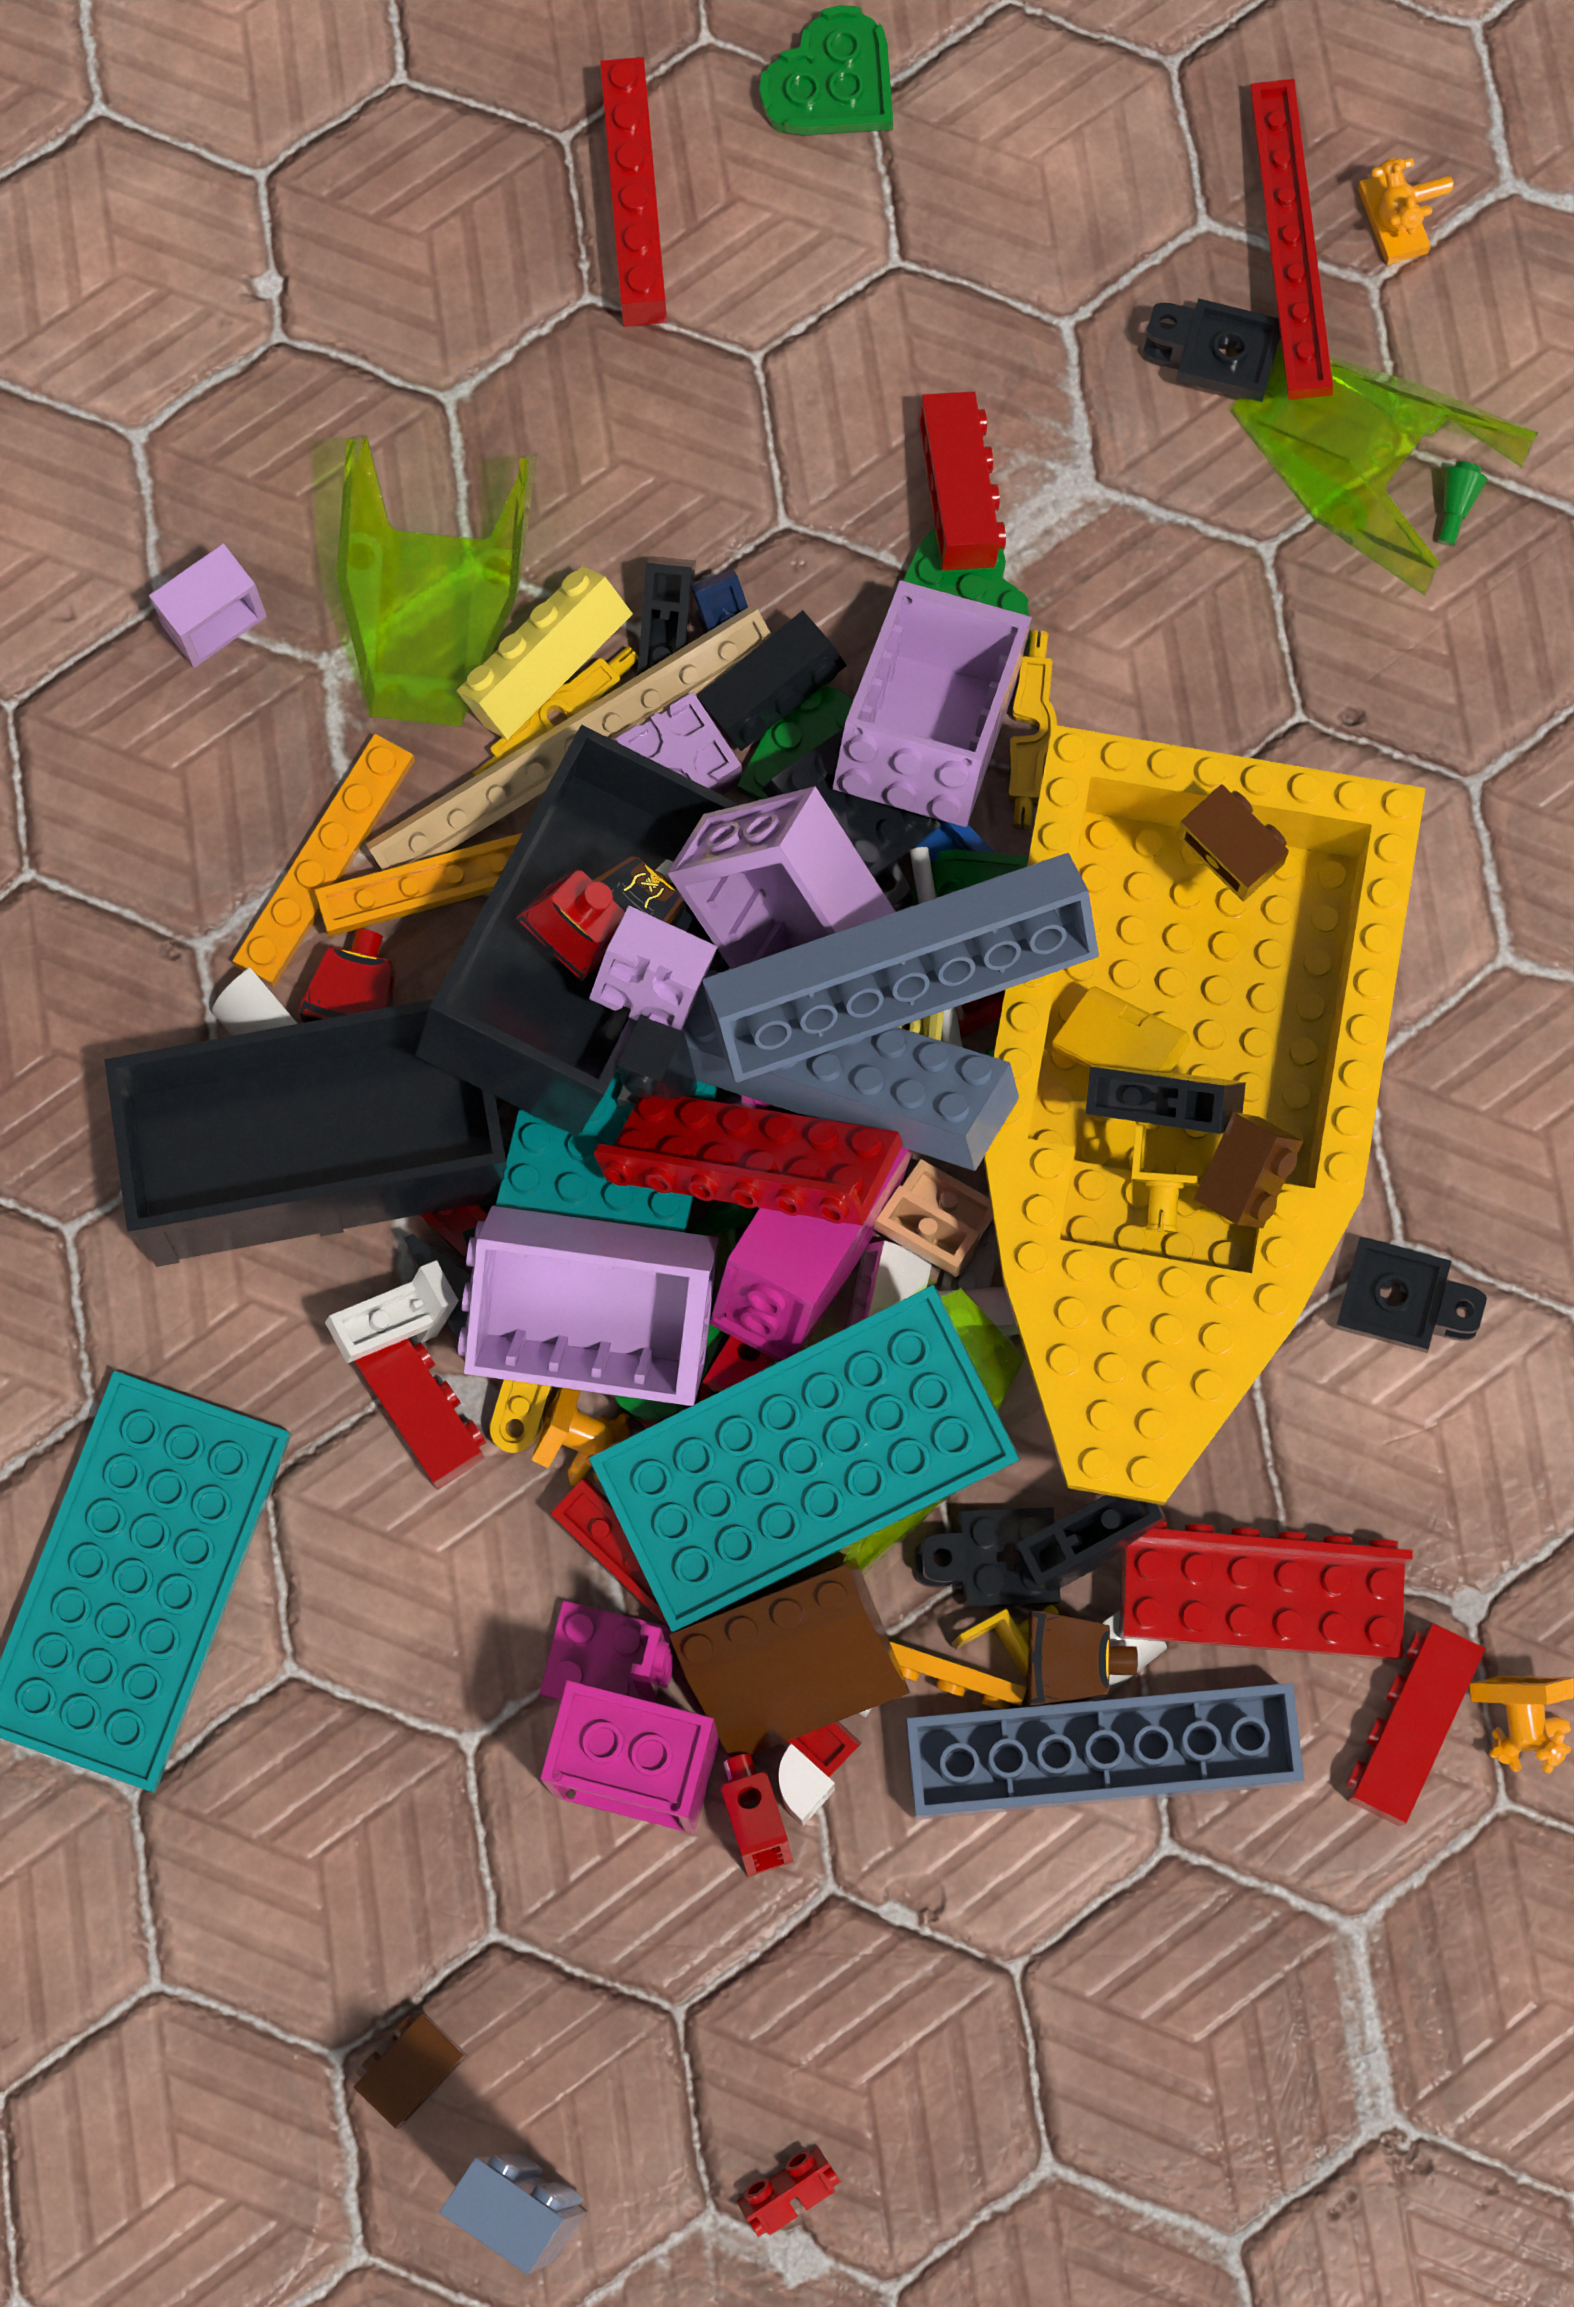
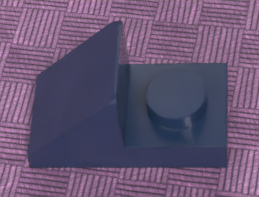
M733 569L691 586L699 608L696 611V615L705 634L748 608L738 576Z

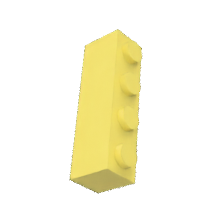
M581 566L563 580L562 586L546 602L541 603L532 611L530 618L514 634L503 639L498 650L483 665L472 670L467 680L456 691L485 728L508 740L633 614L605 576Z

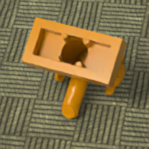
M1389 158L1381 162L1379 167L1372 169V177L1361 180L1358 186L1359 194L1387 266L1429 253L1431 245L1422 221L1425 216L1431 215L1432 208L1429 205L1420 207L1416 203L1447 195L1454 188V182L1450 176H1444L1414 186L1408 184L1404 177L1403 169L1414 166L1412 158Z
M559 1387L546 1410L531 1460L549 1468L561 1445L578 1451L568 1469L570 1485L576 1486L581 1479L587 1476L592 1467L589 1460L590 1457L630 1438L627 1425L629 1416L626 1413H622L617 1418L610 1420L605 1415H601L596 1420L578 1411L576 1405L581 1390ZM595 1472L593 1476L597 1482H600Z
M1499 1675L1470 1683L1471 1702L1502 1703V1705L1506 1706L1509 1736L1506 1737L1499 1727L1492 1731L1495 1742L1492 1746L1493 1749L1489 1752L1491 1758H1497L1501 1763L1508 1764L1513 1772H1518L1522 1769L1518 1759L1519 1753L1521 1751H1536L1535 1757L1543 1761L1541 1770L1550 1774L1554 1766L1559 1765L1564 1760L1566 1754L1570 1753V1746L1563 1743L1564 1734L1571 1731L1570 1723L1560 1716L1545 1719L1544 1705L1574 1698V1677Z

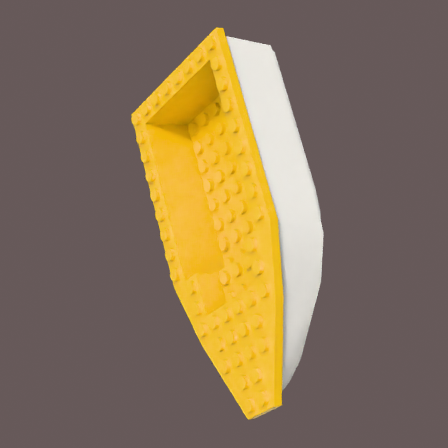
M1052 724L1027 866L1069 852L1089 892L1099 957L1005 989L994 1058L1010 1062L1019 1099L986 1152L984 1164L1003 1283L1067 1488L1164 1505L1291 1333L1356 1211L1364 1192L1426 788ZM1221 784L1231 793L1234 790L1241 793L1253 808L1252 814L1264 826L1271 824L1284 836L1287 842L1285 847L1289 850L1284 865L1244 902L1177 837L1180 821ZM1096 986L1188 1032V1035H1190L1189 1044L1170 1073L1246 1082L1243 1114L1259 1116L1303 1141L1297 1154V1164L1292 1173L1287 1176L1277 1197L1276 1210L1266 1221L1263 1229L1237 1225L1194 1200L1199 1187L1184 1186V1189L1179 1190L1177 1232H1165L1163 1230L1164 1212L1161 1213L1160 1232L1146 1230L1150 1187H1146L1145 1183H1135L1132 1180L1136 1124H1143L1147 1129L1144 1172L1198 1176L1200 1184L1224 1133L1217 1134L1086 1114L1090 1069L1056 1052L1052 1041L1091 987Z

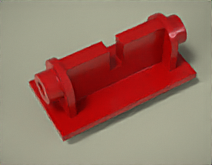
M817 2146L811 2151H802L791 2157L786 2163L785 2168L771 2178H763L751 2184L745 2190L744 2196L736 2202L758 2238L766 2232L771 2236L798 2217L789 2203L791 2200L798 2197L807 2211L829 2195L835 2193L833 2187L841 2181Z

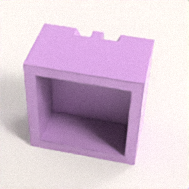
M224 543L149 595L153 606L156 608L155 611L159 616L163 629L193 668L267 617L255 583Z
M694 692L670 705V709L664 713H656L651 716V720L644 725L638 724L615 738L616 742L721 795L735 788L742 777L741 763ZM694 710H695V712L697 713V715L699 716V718L701 719V721L703 722V724H704L705 726L702 725V723L700 722V720L698 719V717H697L696 714L694 713Z
M628 906L605 952L589 999L614 1011L621 1009L622 1006L631 1009L629 1017L636 1021L643 1014L651 1020L681 1030L698 997L703 984L702 979L706 977L718 946Z

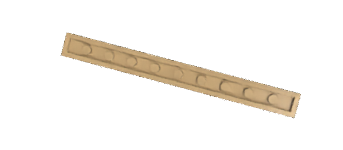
M749 606L366 843L380 869L384 871L442 855L546 791L581 724L616 741V737L638 724L644 725L651 720V716L656 713H664L670 709V705L688 694L694 692L697 697L771 636L761 614L755 606Z

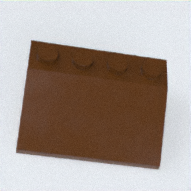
M856 1558L844 1561L713 1613L669 1634L686 1679L707 1717L714 1718L718 1737L730 1758L741 1754L753 1755L910 1693Z

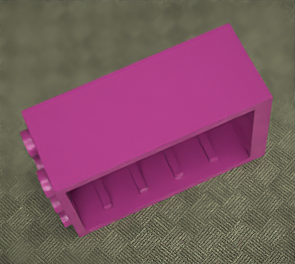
M901 1147L863 1226L844 1222L836 1224L821 1218L804 1215L790 1216L781 1211L759 1208L728 1258L710 1324L778 1362L804 1350L875 1235V1221L898 1186H901L913 1151Z
M567 1681L543 1767L541 1781L557 1799L695 1834L719 1744L714 1718ZM569 1790H574L576 1793L573 1799L567 1798ZM679 1820L681 1821L684 1828H680L678 1826Z

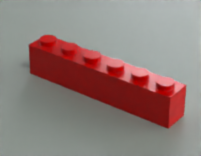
M644 57L601 60L623 327L667 323Z

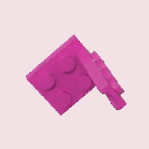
M563 1601L539 1694L540 1696L562 1701L566 1682L571 1681L656 1703L660 1686L668 1688L673 1671V1654H670L671 1649H669L671 1644L669 1634L672 1632L665 1625Z

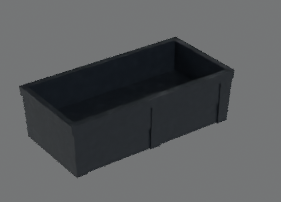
M581 724L429 1007L416 1056L578 1137L605 1095L618 1069L617 1064L637 1021L629 1017L631 1009L622 1006L621 1009L614 1011L589 999L602 962L581 981L516 918L547 886L576 869L583 871L593 881L631 856L639 857L651 869H654L664 859L674 862L703 814L739 806L740 804ZM683 900L671 925L686 932L694 917V913L685 900Z
M433 999L104 1059L127 1232L131 1238L138 1240L156 1267L180 1263L179 1259L314 1234L327 1236L343 1233V1229L470 1205L484 1203V1206L496 1204L501 1182L505 1180L503 1169H507L495 1095L416 1056L428 1010Z

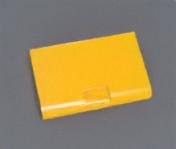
M1093 986L1084 995L1052 1043L1056 1052L1089 1069L1090 1066L1170 1073L1186 1050L1190 1041V1035H1188V1032Z

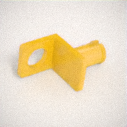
M1136 1124L1132 1180L1135 1183H1145L1146 1187H1150L1146 1230L1160 1232L1161 1213L1164 1212L1163 1230L1165 1232H1177L1179 1190L1184 1189V1186L1199 1187L1200 1178L1192 1175L1144 1172L1147 1129L1143 1124Z
M1052 1605L1047 1606L1041 1611L1059 1614L1058 1610ZM1007 1609L965 1631L952 1642L956 1650L995 1628L1023 1677L1028 1675V1619L1016 1624Z

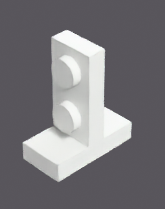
M436 1260L421 1266L412 1282L329 1315L325 1324L345 1362L350 1363L414 1335L417 1336L420 1342L437 1337L458 1303V1299Z

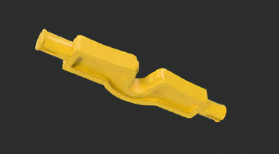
M1038 630L1030 632L1029 654L1022 657L1012 717L1016 721L1035 725L1039 731L1035 735L1014 736L1010 739L1009 800L1015 802L1012 827L1020 829L1021 814L1024 812L1023 830L1032 828L1033 803L1037 804L1039 802L1043 764L1047 756L1052 724L1057 725L1056 713L1049 701L1053 664L1052 659L1046 658L1049 633L1041 631L1040 647L1038 648Z
M626 646L623 651L608 663L603 658H599L570 683L563 684L508 740L502 737L490 748L493 757L473 772V777L554 728V725L548 719L551 713L558 711L567 718H570L620 687V676L638 662L639 657L634 651L632 652L631 647Z

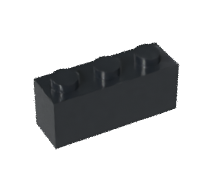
M802 610L697 697L738 749L743 751L751 743L760 740L766 731L783 717L796 711L802 702L821 686L830 683L847 665L829 639Z

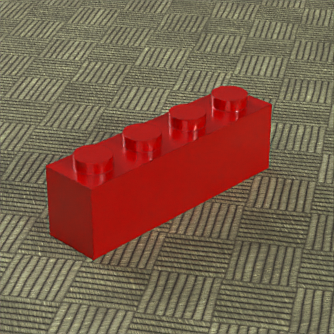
M975 391L922 394L918 425L941 571L995 568L999 549H1005L1006 531L1004 522H997L995 511L999 510L1000 496L998 485L991 484L989 474L993 472L991 446H984L983 436L987 434L985 409H978Z
M407 1338L354 1360L437 1490L485 1460L479 1447L487 1442L472 1419L463 1424L454 1408L459 1406L461 1402L448 1382L445 1380L438 1385L431 1375L429 1369L436 1364L422 1342L413 1346Z
M1434 1623L1427 1627L1424 1633L1418 1630L1415 1632L1405 1653L1406 1657L1412 1659L1405 1676L1396 1674L1386 1694L1385 1699L1392 1702L1384 1720L1377 1716L1366 1738L1365 1743L1372 1746L1365 1763L1359 1760L1356 1761L1345 1786L1352 1789L1348 1802L1399 1827L1407 1823L1486 1648Z

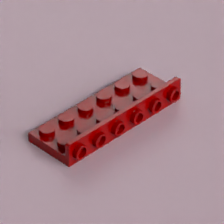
M652 1095L649 1099L639 1097L613 1146L598 1144L594 1155L605 1180L619 1186L632 1185L653 1189L660 1193L672 1192L695 1196L704 1201L718 1200L739 1204L745 1208L758 1207L781 1211L790 1216L804 1215L825 1219L836 1224L844 1222L863 1226L903 1143L898 1131L689 1097L664 1100Z
M1162 1521L1122 1550L1119 1638L1399 1660L1403 1658L1405 1563L1413 1560V1550L1398 1549V1541L1383 1539L1370 1540L1369 1546L1352 1545V1538L1347 1536H1325L1323 1542L1306 1541V1534L1300 1532L1277 1533V1539L1260 1537V1530L1253 1528L1231 1529V1535L1214 1533V1526L1205 1524L1185 1525V1531L1168 1530L1167 1522Z

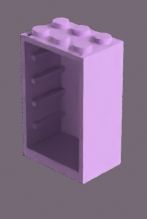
M900 580L845 722L833 790L967 827L1017 683L1032 617Z
M816 786L703 814L667 872L714 945L718 946V951L730 969L895 913V910Z
M492 1206L485 1222L478 1221L475 1238H470L467 1250L466 1265L473 1267L470 1283L466 1282L462 1311L469 1313L466 1327L461 1328L458 1342V1356H465L464 1374L694 1406L705 1365L719 1237Z

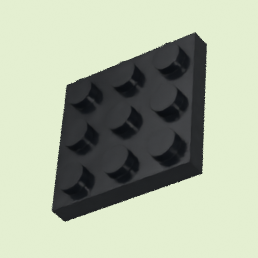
M843 728L770 779L762 790L770 798L816 786L875 879L908 854L910 850L916 848L932 836L941 824L932 817L833 790L844 732Z

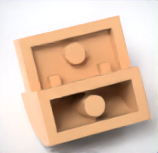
M920 1159L903 1186H898L877 1217L874 1230L957 1277L973 1258L976 1247L994 1221L990 1198Z

